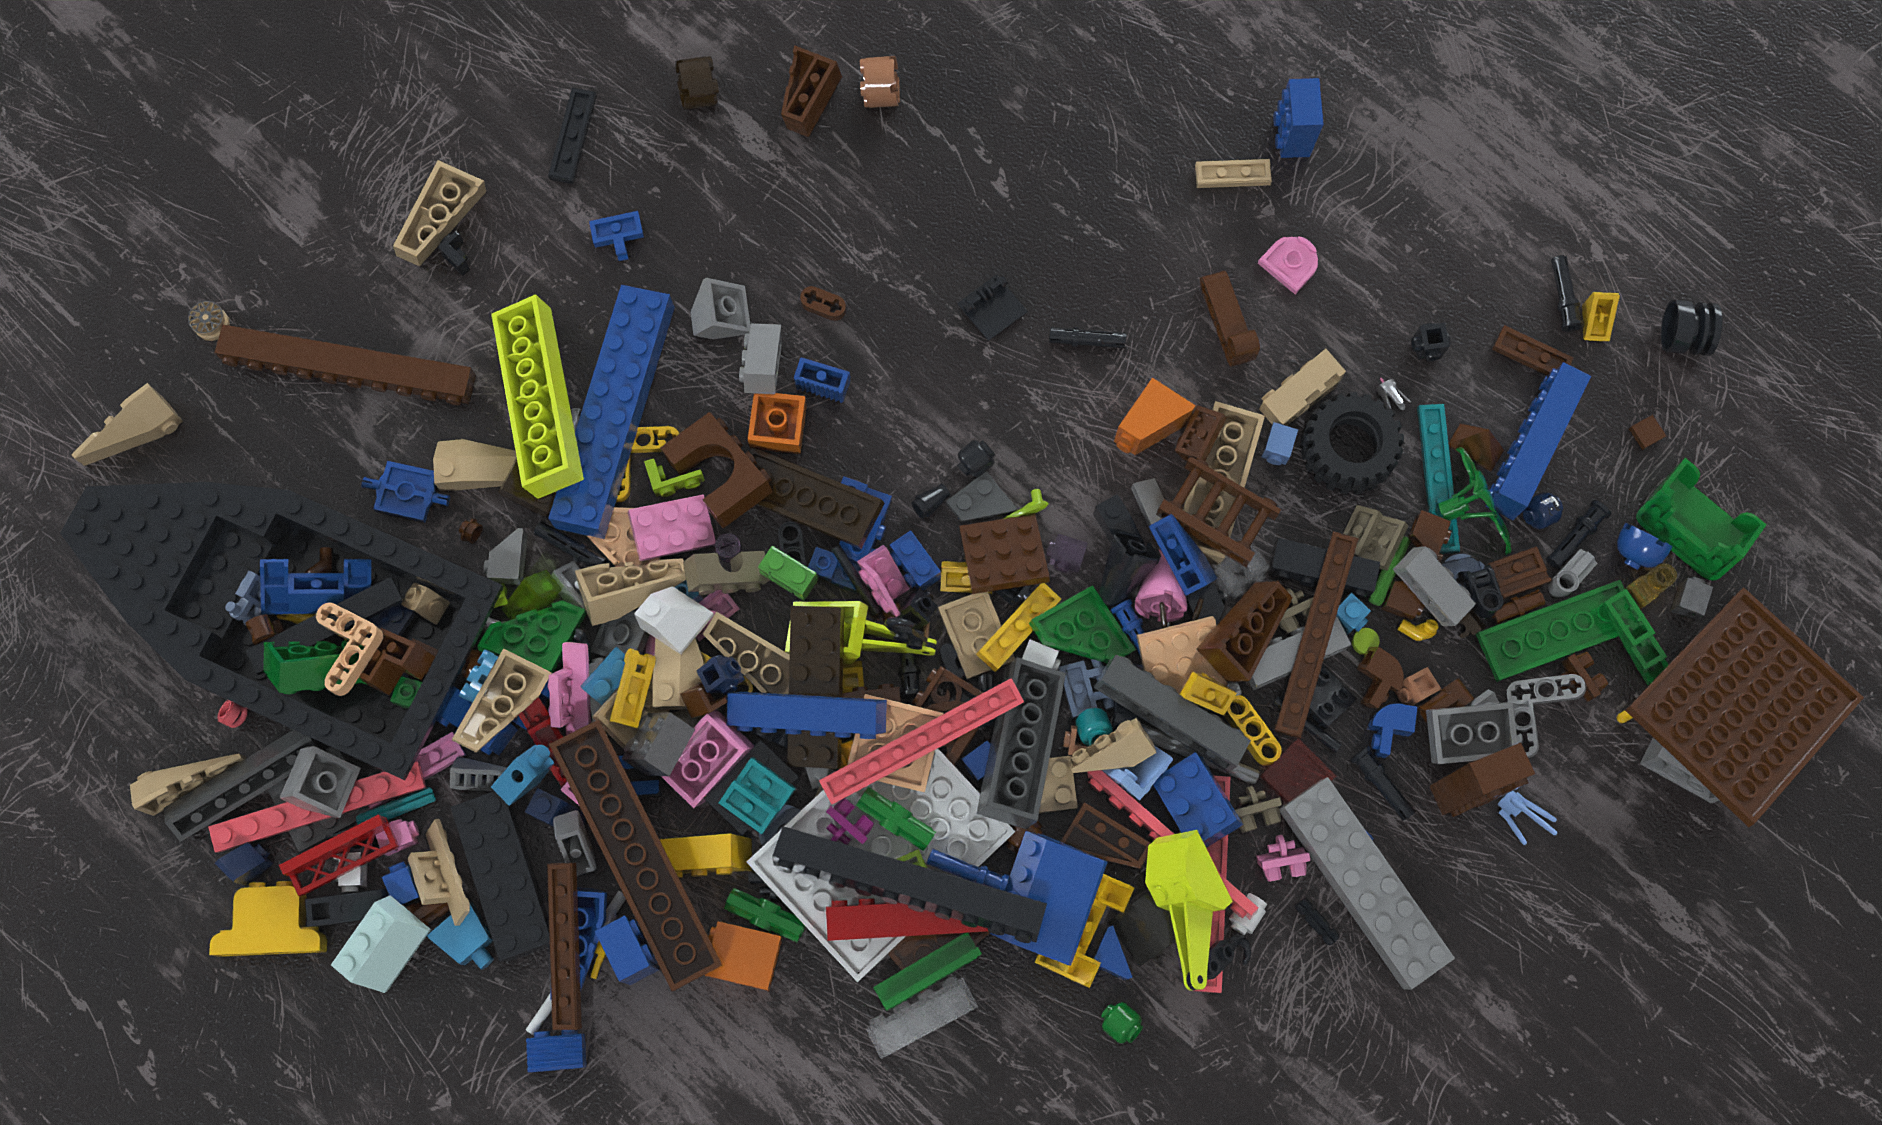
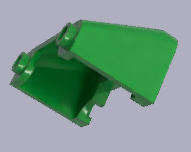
M1684 458L1642 505L1636 514L1638 523L1650 534L1658 538L1659 541L1673 546L1671 551L1698 574L1708 580H1718L1744 558L1767 524L1754 514L1748 512L1741 513L1733 519L1694 487L1700 479L1699 469L1687 458Z

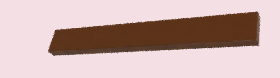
M1334 531L1332 533L1276 724V732L1301 738L1359 538Z

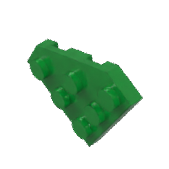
M1093 585L1029 622V625L1043 645L1100 662L1108 663L1115 655L1127 657L1136 650Z
M561 600L552 603V607L540 611L534 609L517 615L516 619L504 623L499 621L490 624L478 644V649L481 652L486 649L498 657L502 650L505 649L554 673L563 657L562 644L572 641L575 636V630L580 627L586 616V610Z

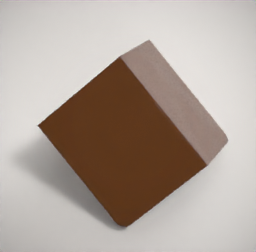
M702 682L695 684L680 694L691 718L709 714L728 702L726 697L714 700L712 694L706 692Z

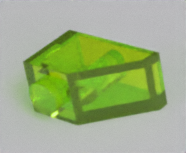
M547 570L524 578L508 599V604L502 607V610L510 620L516 619V616L534 609H537V611L543 610L553 602L562 589Z

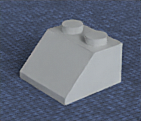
M317 747L302 748L295 760L280 799L308 811L340 818L361 768Z

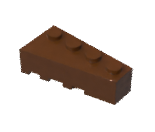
M1278 581L1255 582L1196 650L1226 681H1250L1293 597Z

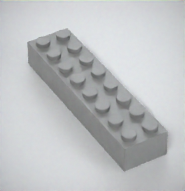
M1328 777L1321 779L1279 808L1281 815L1403 989L1412 990L1455 959Z

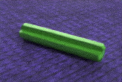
M1403 537L1388 571L1381 570L1376 582L1375 592L1368 599L1370 603L1376 606H1380L1383 603L1396 575L1393 568L1403 559L1411 542L1408 537Z

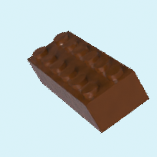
M1518 743L1473 761L1429 787L1442 816L1451 813L1452 817H1455L1474 807H1480L1528 784L1527 778L1534 775L1535 772L1522 744Z

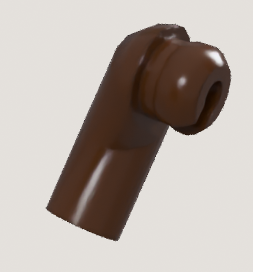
M320 548L319 562L307 569L305 573H332L333 548Z

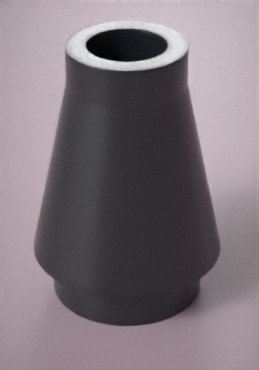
M940 484L935 488L914 497L915 500L911 502L912 508L923 519L926 516L931 517L945 499L950 496V492L945 485Z

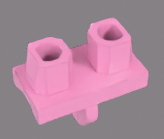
M1283 835L1276 836V844L1267 845L1269 853L1256 855L1257 863L1263 869L1265 878L1269 882L1282 879L1281 866L1289 865L1292 877L1306 875V862L1310 861V855L1308 852H1305L1303 847L1295 848L1294 840L1285 842Z

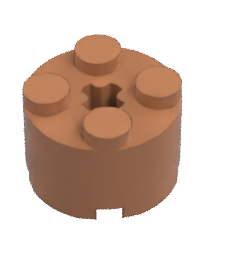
M896 56L860 59V71L864 81L860 82L861 96H864L865 107L899 106L900 83L897 71H894L898 69Z

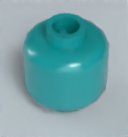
M1086 709L1076 718L1075 727L1081 742L1086 746L1094 744L1098 737L1104 734L1109 735L1113 732L1108 715L1102 709Z

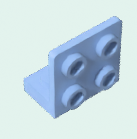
M1155 746L1156 753L1134 767L1102 771L1125 791L1141 800L1149 792L1151 786L1160 775L1167 770L1173 758Z

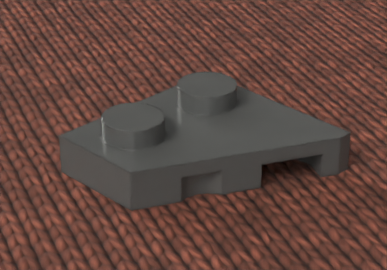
M987 471L946 501V505L961 523L972 522L979 518H992L994 515L1005 513L1011 514L1017 510Z

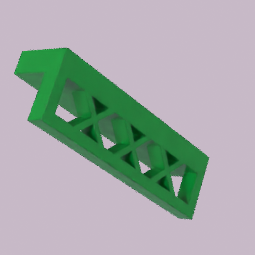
M964 933L873 988L886 1011H889L977 959L982 953L974 944L969 933Z

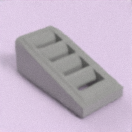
M457 756L450 769V788L494 791L491 788L495 782L494 775H498L499 778L507 767Z

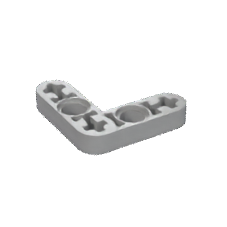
M1576 674L1515 681L1509 685L1507 699L1508 702L1513 703L1515 720L1516 716L1521 712H1526L1531 717L1530 723L1524 727L1517 725L1515 721L1516 734L1517 731L1526 732L1531 729L1533 730L1532 734L1527 733L1528 741L1534 743V746L1529 747V752H1526L1528 758L1533 757L1539 750L1534 704L1581 698L1586 692V684L1581 676ZM1572 680H1575L1579 685L1581 684V688H1577V693L1572 694L1570 689L1562 690L1564 695L1559 696V687L1556 682L1561 681L1562 687L1569 686ZM1550 683L1553 685L1554 693L1550 697H1543L1539 694V688L1542 684ZM1534 684V693L1537 698L1532 699L1531 694H1524L1522 700H1518L1512 694L1517 692V687H1521L1523 691H1530V685ZM1522 734L1517 735V743H1524Z

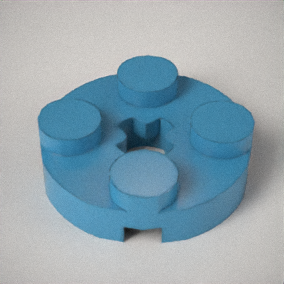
M486 649L483 650L477 661L481 666L476 665L473 667L467 678V681L471 682V684L465 683L459 697L473 703L498 656Z

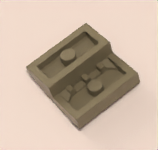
M1357 505L1343 534L1359 538L1354 556L1379 561V568L1388 571L1408 529V525L1405 521L1383 516L1378 510Z

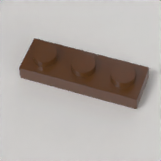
M1505 325L1502 327L1492 350L1547 376L1552 368L1557 369L1563 362L1571 365L1574 358Z

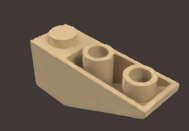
M1135 718L1121 723L1117 730L1109 735L1104 734L1098 737L1094 744L1086 749L1081 748L1075 751L1071 758H1069V764L1073 773L1134 767L1154 755L1156 750L1153 741L1138 719Z

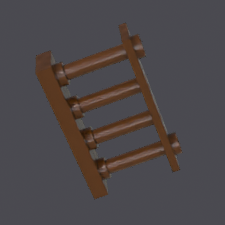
M1190 456L1185 465V469L1189 470L1190 474L1174 500L1168 502L1164 499L1156 515L1163 519L1172 514L1189 535L1247 568L1255 555V552L1251 551L1252 548L1250 547L1267 517L1275 521L1281 509L1277 507L1273 500L1259 497L1211 469L1206 461L1200 458L1194 459ZM1199 477L1213 484L1196 514L1190 515L1183 511L1182 505ZM1223 490L1236 499L1219 527L1214 529L1205 524V518ZM1244 504H1247L1259 512L1242 540L1236 542L1228 537V531Z

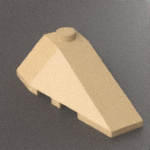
M147 383L120 404L123 409L115 417L109 416L104 421L106 424L105 428L101 432L92 433L75 450L72 456L85 466L159 439L166 434H171L183 421L166 399Z
M683 558L652 560L648 565L634 566V562H625L623 567H610L609 563L598 564L576 570L575 575L592 626L619 619L640 607L650 594L672 586L675 587L686 581Z
M694 638L682 654L655 639L654 656L656 661L653 669V707L657 710L687 709L680 694L701 682L696 670L704 665L696 638Z
M503 649L454 734L452 741L477 753L540 696L552 672Z
M234 754L154 772H145L137 777L138 781L130 785L132 806L135 810L154 816L163 811L164 807L247 757L241 754Z

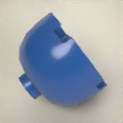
M1628 523L1624 524L1617 539L1619 553L1626 558L1624 563L1639 570L1640 566L1646 568L1658 566L1665 560L1673 547Z

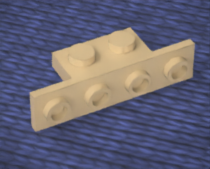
M435 819L425 834L431 851L411 853L408 857V862L422 905L448 903L454 925L460 926L470 912V903L465 897L462 879L458 875L454 864V854L450 852L447 833L443 829L440 819Z

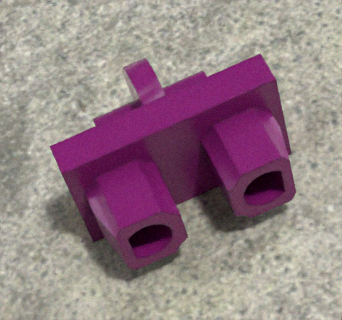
M846 798L839 801L834 807L830 806L826 811L827 814L842 826L838 829L831 822L826 827L834 835L830 840L835 842L839 840L846 845L851 841L844 834L846 830L863 845L868 839L866 836L874 823L863 814L852 825L846 817L855 806Z

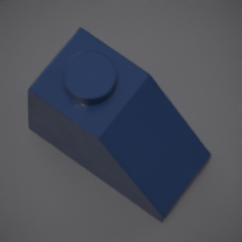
M537 788L525 810V813L552 827H554L553 819L556 816L575 810L579 811L584 826L587 822L580 809Z
M246 842L218 859L215 864L233 882L249 887V883L255 882L273 862L268 858L270 855L269 851L261 844L254 845Z

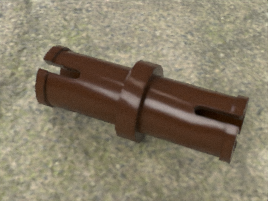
M1539 589L1520 598L1513 597L1510 599V602L1502 605L1492 619L1498 625L1515 616L1521 617L1525 615V612L1545 605V599Z

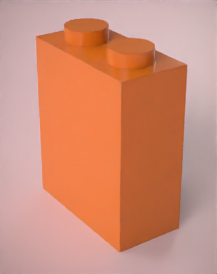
M718 921L716 927H711L709 939L723 966L705 976L770 991L783 938L778 935Z

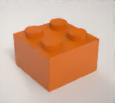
M754 393L748 432L750 449L754 447L759 450L801 454L807 408L805 396L780 393Z

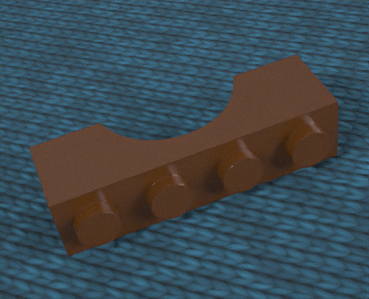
M1421 510L1415 517L1408 538L1415 547L1426 546L1433 550L1437 555V560L1441 563L1443 554L1439 552L1442 544L1446 545L1451 536L1452 530L1448 529L1451 521ZM1395 581L1391 584L1381 609L1412 620L1416 615H1421L1424 604L1403 581Z

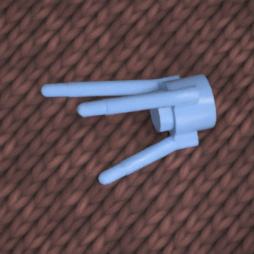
M1514 791L1507 793L1498 802L1497 805L1502 808L1498 813L1507 821L1523 845H1526L1527 841L1511 818V814L1516 817L1522 811L1552 835H1557L1555 829L1530 809L1552 822L1557 821L1556 817L1525 799L1520 793Z

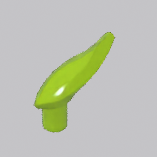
M1034 489L1031 491L1032 502L1003 519L1035 514L1045 509L1049 503L1043 501L1040 489Z

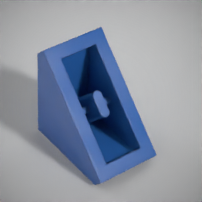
M1113 926L1105 929L1093 959L1101 963L1099 969L1123 980H1128L1132 978V974Z

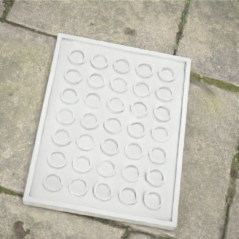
M938 748L934 751L925 792L875 781L845 797L855 806L846 817L852 825L863 814L874 823L866 836L868 839L863 845L846 830L844 834L851 839L848 845L893 859L919 849L926 864L932 848L944 854L979 867L1015 832L1007 823L976 814L980 793ZM868 786L889 801H895L910 811L913 817L922 821L936 832L924 851L900 835L897 837L878 824L879 821L855 806ZM823 790L784 827L830 840L834 835L826 827L831 822L838 829L842 826L827 814L826 811L830 806L834 807L838 802L831 805ZM780 830L747 863L858 982L905 936L828 941L826 906H831V901L848 900V905L859 904L858 899L875 898V903L886 902L881 899L882 897L873 894L871 896H863L858 894L855 889L849 887L836 888L831 886L828 881L822 879L813 881L795 871L785 873L778 870L773 865L772 855L781 832ZM915 856L905 862L912 864L918 860ZM926 864L928 869L952 875L941 869Z

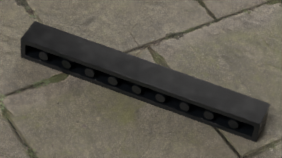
M784 826L772 855L773 865L782 872L792 873V871L801 873L803 877L809 880L817 881L822 879L828 881L831 886L836 888L849 887L855 889L858 894L863 896H871L873 894L882 897L883 901L890 904L900 902L908 905L914 911L923 912L927 910L934 912L935 916L941 919L949 920L954 918L961 920V923L968 927L975 928L978 925L988 928V931L995 935H1004L1005 933L1015 936L1014 938L1022 943L1037 942L1047 903Z

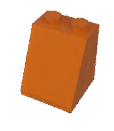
M1152 378L1118 426L1114 442L1117 443V447L1121 451L1137 455L1185 427L1196 405Z

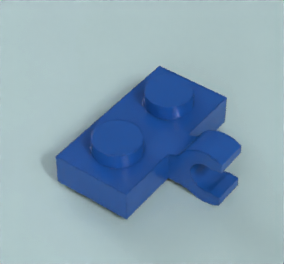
M638 211L589 221L595 248L614 244L618 261L628 260L624 241L644 237Z

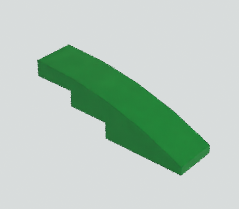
M1624 589L1603 602L1624 647L1649 686L1668 666L1664 659L1667 656L1653 636L1655 631L1628 590Z

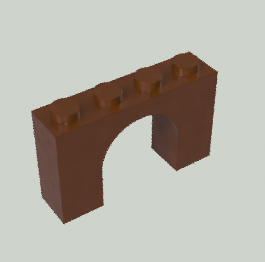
M709 412L661 446L660 449L679 476L685 474L709 457L723 456L734 461V470L731 477L722 486L702 499L710 514L722 528H725L773 492L769 485V482L772 480L763 468L758 470L755 466L757 462L749 451L746 453L742 451L741 447L743 445L735 434L730 436L726 432L729 429L720 417L715 419Z

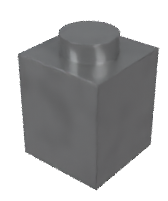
M1691 577L1679 583L1670 612L1696 621L1705 615L1713 587L1705 584L1706 582L1700 578Z

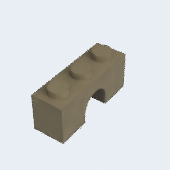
M764 551L740 552L730 559L731 572L726 571L721 566L718 553L693 554L683 562L688 592H699V595H707L722 590L724 594L734 593L738 589H745L746 592L761 590V586L770 581L761 575L758 569L759 564L765 557Z

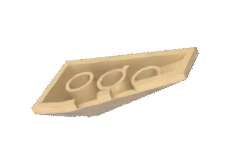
M465 439L438 441L433 458L434 483L441 492L502 486L517 457L516 451Z

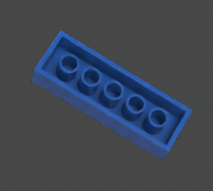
M1563 362L1557 369L1552 368L1548 377L1545 376L1538 389L1541 392L1532 401L1528 409L1530 414L1527 419L1523 420L1517 431L1520 435L1510 445L1507 451L1509 457L1506 462L1501 464L1496 474L1499 477L1495 484L1492 483L1489 488L1495 510L1499 514L1514 520L1528 507L1591 378L1590 375Z

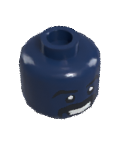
M1543 492L1532 497L1528 507L1523 511V518L1526 523L1535 529L1546 528L1561 519L1563 511L1562 502L1551 493Z

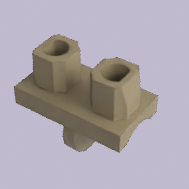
M1290 588L1286 589L1293 597L1289 604L1290 608L1286 610L1279 623L1285 634L1300 628L1294 616L1295 614L1302 612L1307 622L1313 598H1310L1298 604L1297 600L1304 598V594L1301 590L1293 593Z
M1253 786L1246 787L1247 795L1238 799L1240 805L1249 803L1250 806L1235 810L1244 824L1239 827L1241 832L1245 833L1257 829L1253 815L1262 813L1266 826L1281 822L1279 807L1282 806L1280 797L1258 803V800L1266 798L1265 791L1255 792Z

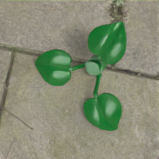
M1462 447L1456 448L1461 453L1464 466L1470 476L1469 485L1452 495V498L1438 503L1443 518L1449 521L1458 517L1461 520L1489 517L1495 523L1505 541V555L1511 553L1509 532L1505 522L1495 510L1493 497L1488 490L1487 482L1481 471L1477 470L1465 449ZM1474 487L1473 494L1475 495L1468 498L1462 496ZM1478 498H1481L1492 511L1466 513V511L1470 510L1468 503Z

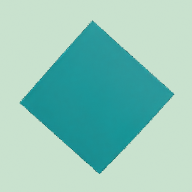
M752 757L737 779L731 783L719 804L760 834H763L792 796L796 787Z

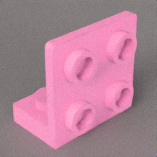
M882 545L857 561L861 568L858 573L866 585L869 584L873 590L870 593L878 606L881 605L886 613L890 611L895 617H898L901 614L893 600L910 588L888 549Z

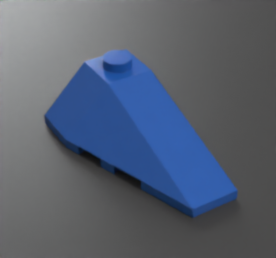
M577 887L581 990L599 941L595 931L604 927L606 921L607 892L593 888Z

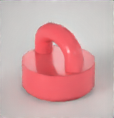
M227 700L218 712V722L231 728H236L246 720L248 709Z

